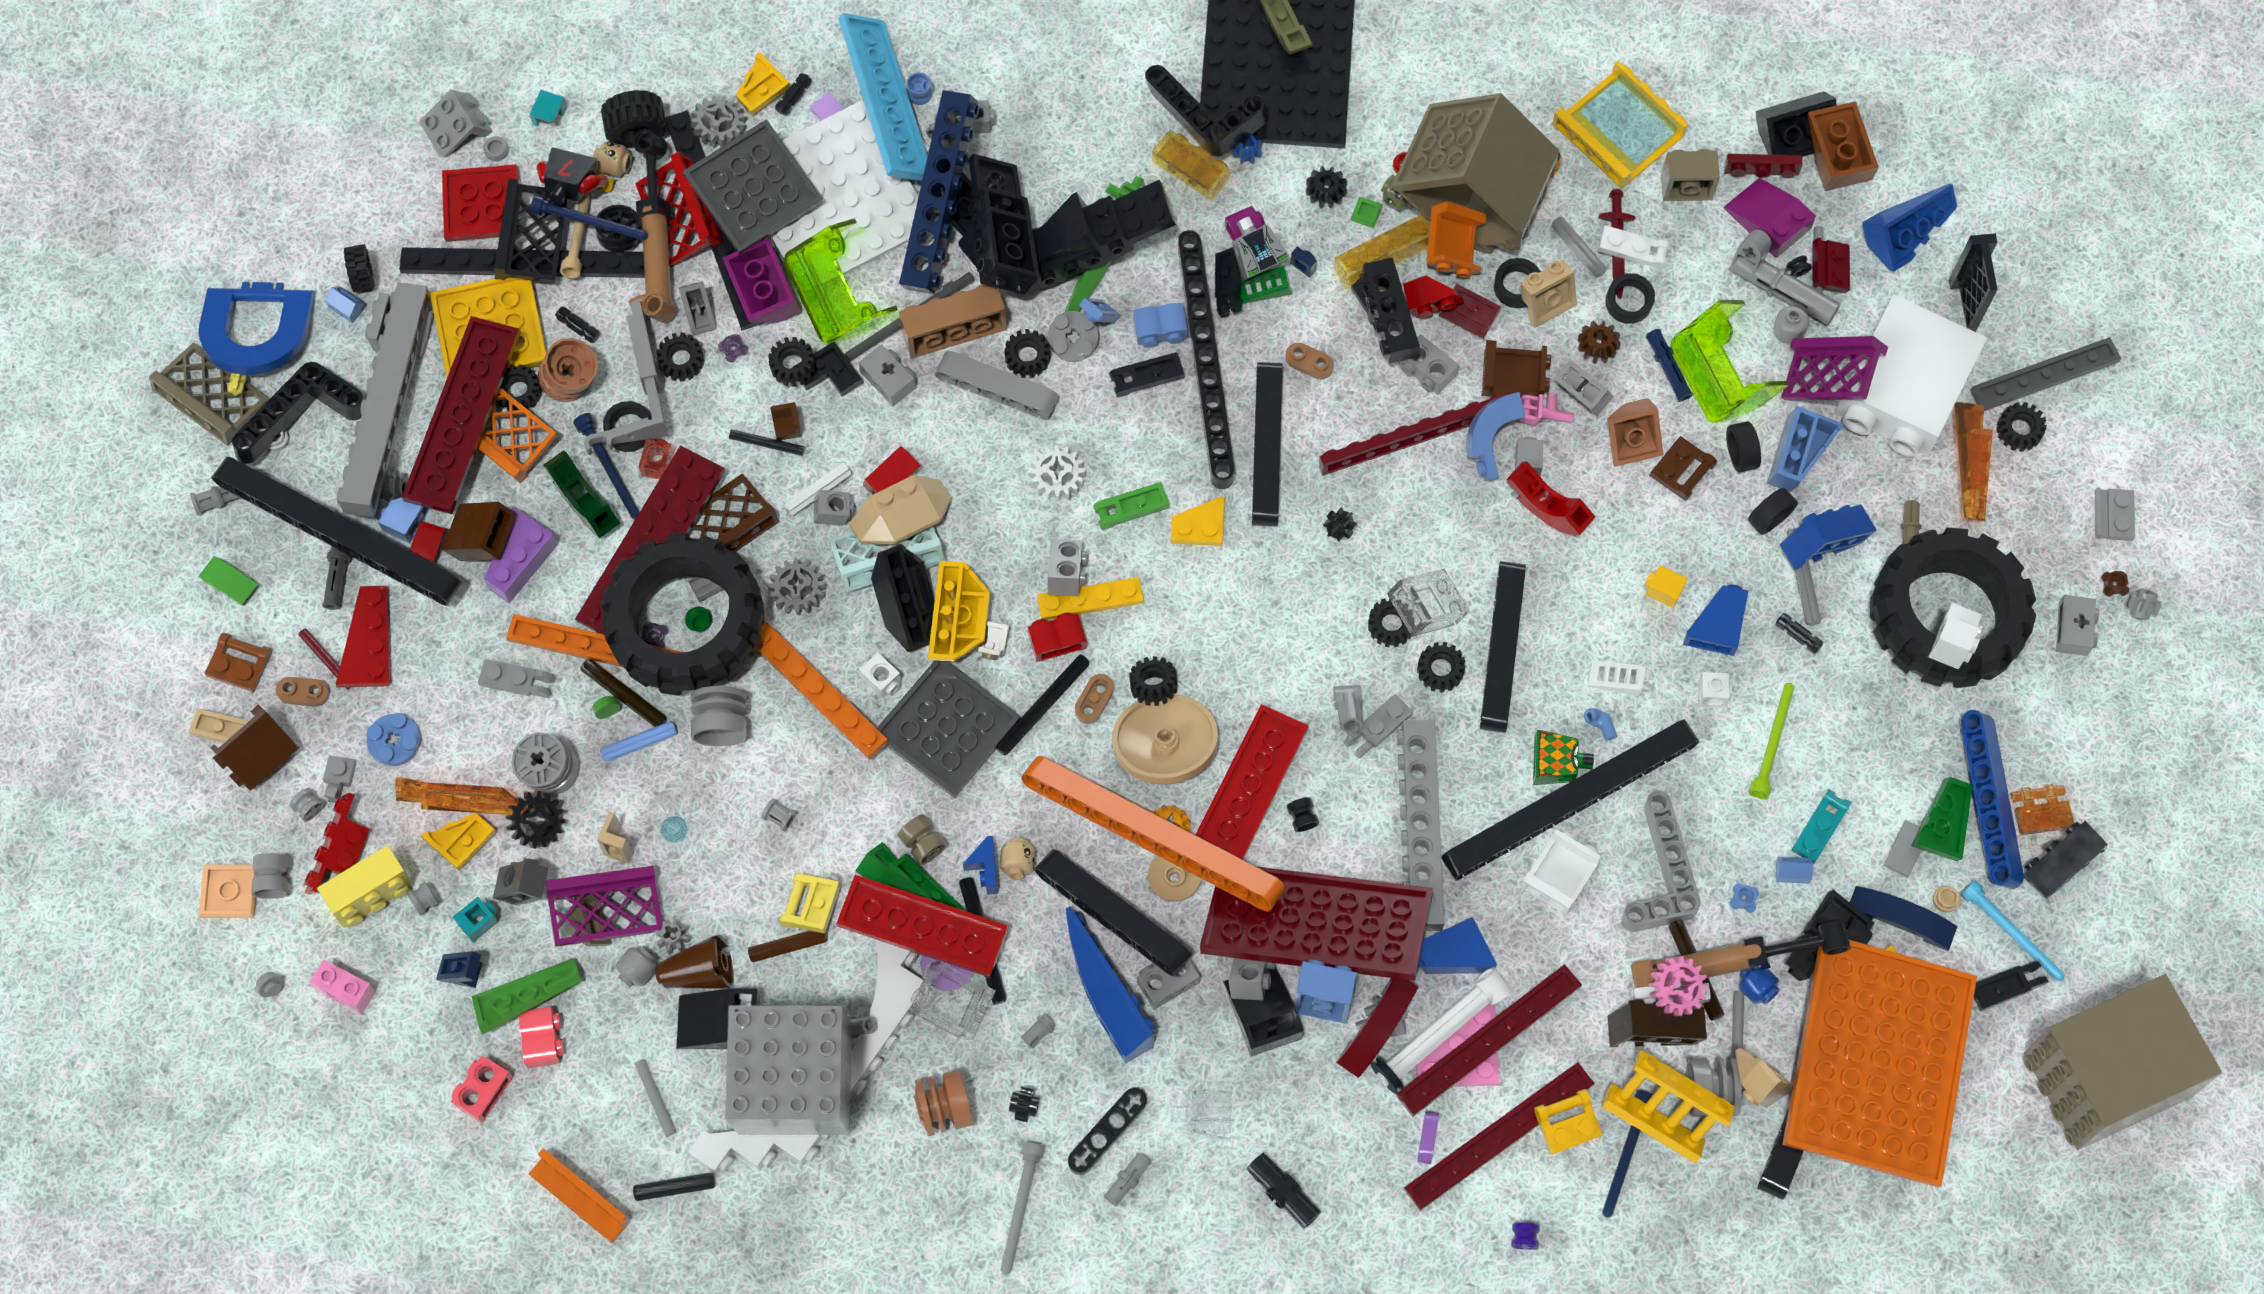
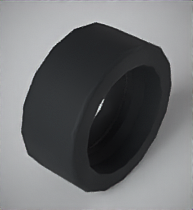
M1508 259L1496 271L1493 286L1495 295L1501 303L1508 307L1517 309L1528 307L1522 300V294H1513L1504 287V277L1511 272H1522L1529 275L1533 272L1539 273L1541 271L1535 263L1528 259Z
M1634 273L1618 276L1611 282L1605 296V305L1609 314L1615 320L1624 324H1634L1643 321L1649 315L1655 302V291L1652 284L1645 277ZM1623 286H1633L1639 289L1645 297L1643 307L1635 312L1622 309L1616 303L1617 291Z
M622 401L613 405L606 412L603 419V430L613 429L614 422L626 414H634L641 419L648 417V420H651L647 409L641 404L633 401ZM650 439L613 444V447L623 452H635L642 449Z
M1749 421L1729 425L1726 431V441L1735 470L1740 473L1758 469L1761 465V448L1754 426Z
M1780 488L1764 499L1752 511L1748 521L1760 535H1764L1782 523L1795 510L1798 501L1786 488Z

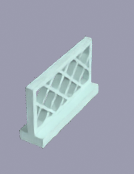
M933 526L917 533L912 541L905 539L897 544H890L888 548L898 544L906 546L907 550L914 553L924 562L925 568L938 565L939 561H945L940 540ZM853 532L829 538L828 540L845 591L849 592L872 585L871 576L877 557L870 559L869 557L873 552L878 553L886 548L873 543L861 544ZM922 537L932 539L926 542L918 543ZM844 543L851 544L847 551L836 547ZM857 547L867 549L862 556L853 554ZM848 559L857 562L854 564L844 566Z

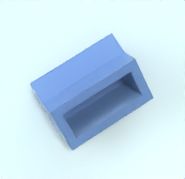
M341 286L331 287L325 300L330 309L351 323L362 313L361 308L364 302Z
M1777 857L1776 882L1803 884L1811 882L1813 874V861L1811 858Z

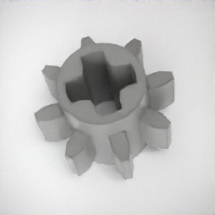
M2140 588L2138 594L2131 592L2127 602V607L2132 608L2130 614L2143 620H2149L2151 614L2158 616L2161 608V601L2157 600L2158 594L2145 588Z
M674 919L673 923L668 924L662 921V929L655 931L656 935L662 938L657 942L658 947L661 948L666 945L668 954L672 952V949H678L681 952L683 942L688 943L690 941L686 935H683L688 931L686 925L679 928L677 919ZM673 932L677 938L672 940L668 934Z

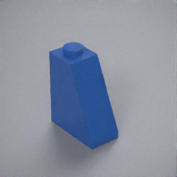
M1733 584L1722 585L1687 631L1683 645L1734 656L1738 649L1749 590H1744L1742 587Z
M1473 917L1424 939L1418 969L1422 968L1425 974L1483 973L1492 967L1496 968L1497 963Z

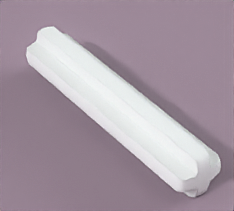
M841 463L784 504L787 513L790 516L796 515L814 502V498L819 490L830 491L851 476L849 467Z

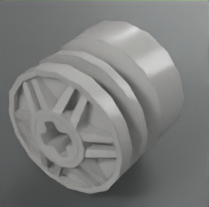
M709 686L692 692L691 702L693 705L691 706V712L695 715L691 720L692 741L706 746H728L739 744L747 738L746 719L742 717L746 713V693L744 691L728 686Z
M538 732L524 737L517 744L513 751L511 762L513 772L520 782L533 790L541 791L543 795L549 793L552 796L563 793L572 786L577 777L579 766L576 754L569 746L548 733ZM540 758L544 760L542 765L538 762Z
M1707 1058L1689 1059L1686 1067V1077L1720 1098L1726 1099L1735 1106L1733 1116H1739L1743 1100V1085L1740 1082L1737 1059L1729 1058L1725 1065L1724 1059L1718 1058L1714 1071H1712ZM1696 1107L1689 1111L1691 1117L1707 1116L1706 1113Z

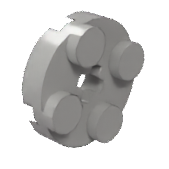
M1064 312L1057 315L1049 327V347L1061 360L1067 362L1082 361L1096 349L1098 329L1095 323L1089 320L1082 312ZM1072 330L1080 335V338H1077L1075 343H1071L1070 338H1066V334H1070Z

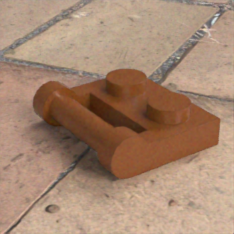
M223 632L219 636L217 647L204 674L206 677L255 692L272 655V649L266 646L261 648L234 639L232 635ZM228 648L258 657V660L254 664L225 653Z

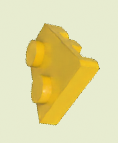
M1225 497L1216 498L1172 516L1171 544L1222 546Z
M473 813L463 817L460 821L445 824L444 828L431 833L428 831L424 832L421 837L460 871L491 839L496 831L477 813Z

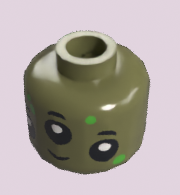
M1391 175L1381 188L1383 200L1398 211H1403L1407 207L1412 209L1413 206L1392 187L1396 176Z

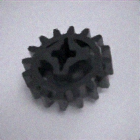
M537 790L534 791L533 796L530 792H524V799L515 797L517 805H509L508 808L513 813L505 817V819L512 822V824L506 827L507 830L515 831L511 838L515 840L521 838L520 845L526 846L529 842L530 848L536 849L538 843L541 847H547L546 840L555 842L554 833H562L558 825L565 823V820L559 818L564 809H556L559 801L556 799L550 801L551 794L545 793L542 796L541 791ZM528 805V809L521 813L523 808ZM545 805L549 809L551 816L544 810ZM536 816L545 819L544 821H539L535 823L526 820V818H532ZM520 823L526 828V834L522 831ZM550 825L548 830L542 835L543 830Z

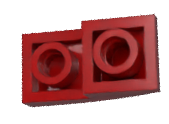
M420 521L409 551L434 564L436 555L440 551L446 528Z

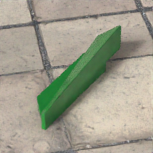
M883 842L870 850L855 870L864 878L964 911V908L907 854L897 859Z

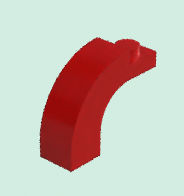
M1521 462L1506 479L1519 494L1517 499L1547 525L1558 531L1570 535H1580L1596 517L1580 498L1565 497L1549 487L1528 462Z

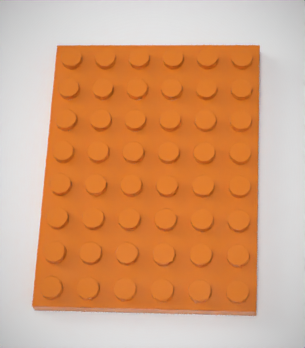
M1849 940L1851 946L1849 951L1835 955H1825L1822 946H1819L1782 1145L1933 1187H1941L1977 976Z

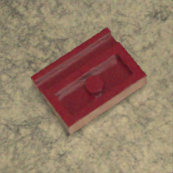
M1816 238L1813 241V287L1821 286L1823 289L1839 293L1850 291V245L1831 240L1823 241L1821 238Z
M1456 283L1453 289L1463 297L1464 302L1456 305L1451 310H1442L1439 317L1484 340L1501 310V306Z

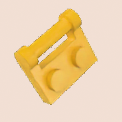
M1586 1089L1577 1091V1095L1548 1106L1540 1105L1534 1108L1550 1154L1558 1153L1603 1136L1591 1105V1098ZM1581 1106L1583 1113L1550 1125V1116Z

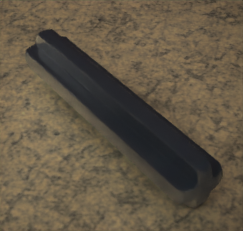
M705 1173L634 1185L633 1196L636 1201L713 1189L715 1187V1179L712 1173Z

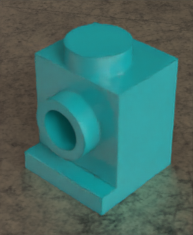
M476 897L456 913L453 919L474 943L478 937L498 922L494 916L498 912L488 900L483 903L479 897ZM477 917H484L477 924H475V919Z

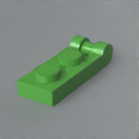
M1159 482L1098 501L1093 505L1095 513L1099 514L1101 529L1106 530L1117 524L1168 509L1169 502L1162 483ZM1115 508L1117 513L1110 515L1108 510Z

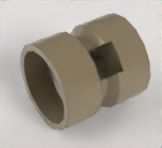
M924 814L910 820L897 834L906 848H912L911 854L920 865L929 863L947 847V842L940 833L933 832L934 826Z

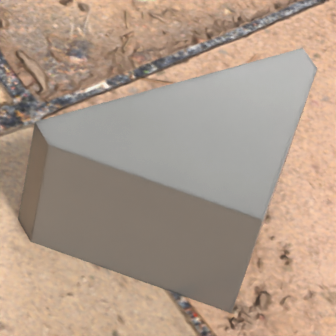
M701 281L679 287L692 335L717 329L704 282Z

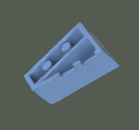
M1797 406L1787 416L1767 484L1778 488H1786L1789 492H1792L1801 483L1845 424Z

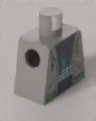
M1250 216L1236 222L1242 236L1232 241L1243 281L1290 259L1289 254L1268 225L1256 229Z

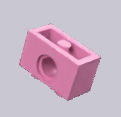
M324 959L309 982L316 991L361 1015L376 993L370 983Z

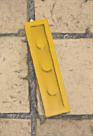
M1139 577L1082 586L1079 588V596L1048 595V593L1037 594L1041 619H1046V621L1056 619L1058 615L1065 612L1081 615L1144 604Z

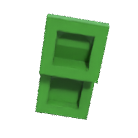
M213 556L198 576L215 590L221 591L241 606L258 585L246 575Z

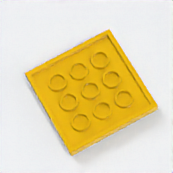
M505 277V280L493 278L430 292L446 378L471 316L519 328L521 333L507 371L511 370L510 365L513 364L516 369L518 364L523 365L524 369L527 366L529 368L540 366L546 354V348L532 280Z

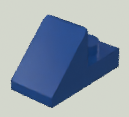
M987 836L963 863L964 871L985 869V871H980L981 887H986L987 895L998 894L993 836Z

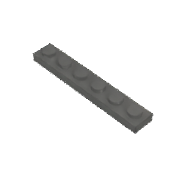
M2108 337L1972 386L1970 391L1980 411L1983 412L2120 362L2121 357L2113 341Z

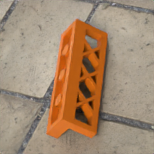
M542 1148L538 1153L541 1158L540 1161L528 1174L610 1243H613L629 1225L630 1221Z

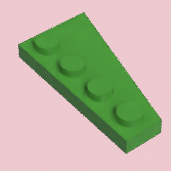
M572 958L471 996L482 1035L582 981L575 959Z

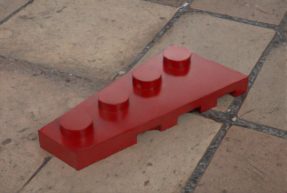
M360 586L336 687L389 686L387 586Z

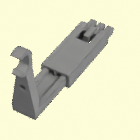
M639 301L631 303L633 315L626 317L644 393L648 396L652 419L648 420L647 417L608 431L587 436L584 446L589 455L593 452L591 446L600 442H606L607 448L612 450L613 444L668 436L658 392H661L645 317Z

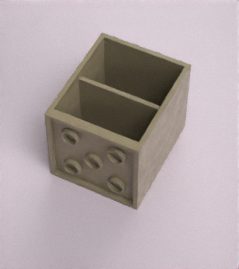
M2163 974L2050 1026L2024 1052V1063L2027 1069L2035 1073L2038 1079L2037 1086L2044 1097H2048L2052 1104L2051 1112L2057 1121L2061 1120L2065 1128L2064 1135L2071 1146L2074 1145L2077 1151L2192 1098L2223 1073L2167 974Z

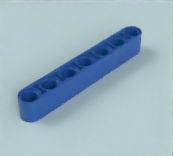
M1969 710L1963 715L1961 726L1989 876L1994 884L2009 889H2016L2022 884L2024 873L1996 725L1991 716L1976 710ZM1980 720V725L1976 728V724ZM1985 744V749L1981 753V748ZM1990 769L1989 776L1985 778L1986 772ZM1994 795V800L1990 804V799ZM1999 820V825L1995 829V823ZM2004 845V850L2000 854V848ZM2009 871L2008 878L2005 880V873Z

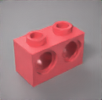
M481 1056L478 1061L475 1060L470 1065L467 1071L468 1076L463 1084L459 1083L453 1090L451 1102L459 1110L483 1123L513 1077L509 1071ZM488 1071L494 1072L492 1080L489 1082L481 1081L484 1073ZM470 1095H478V1101L475 1104L466 1105V1100Z

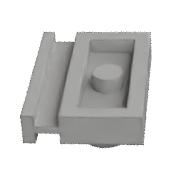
M2096 488L2095 538L2133 541L2135 539L2134 490L2109 488L2108 490H2102L2101 488Z

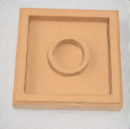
M204 865L199 917L254 918L256 897L251 894L252 879L257 875L252 870L253 865Z

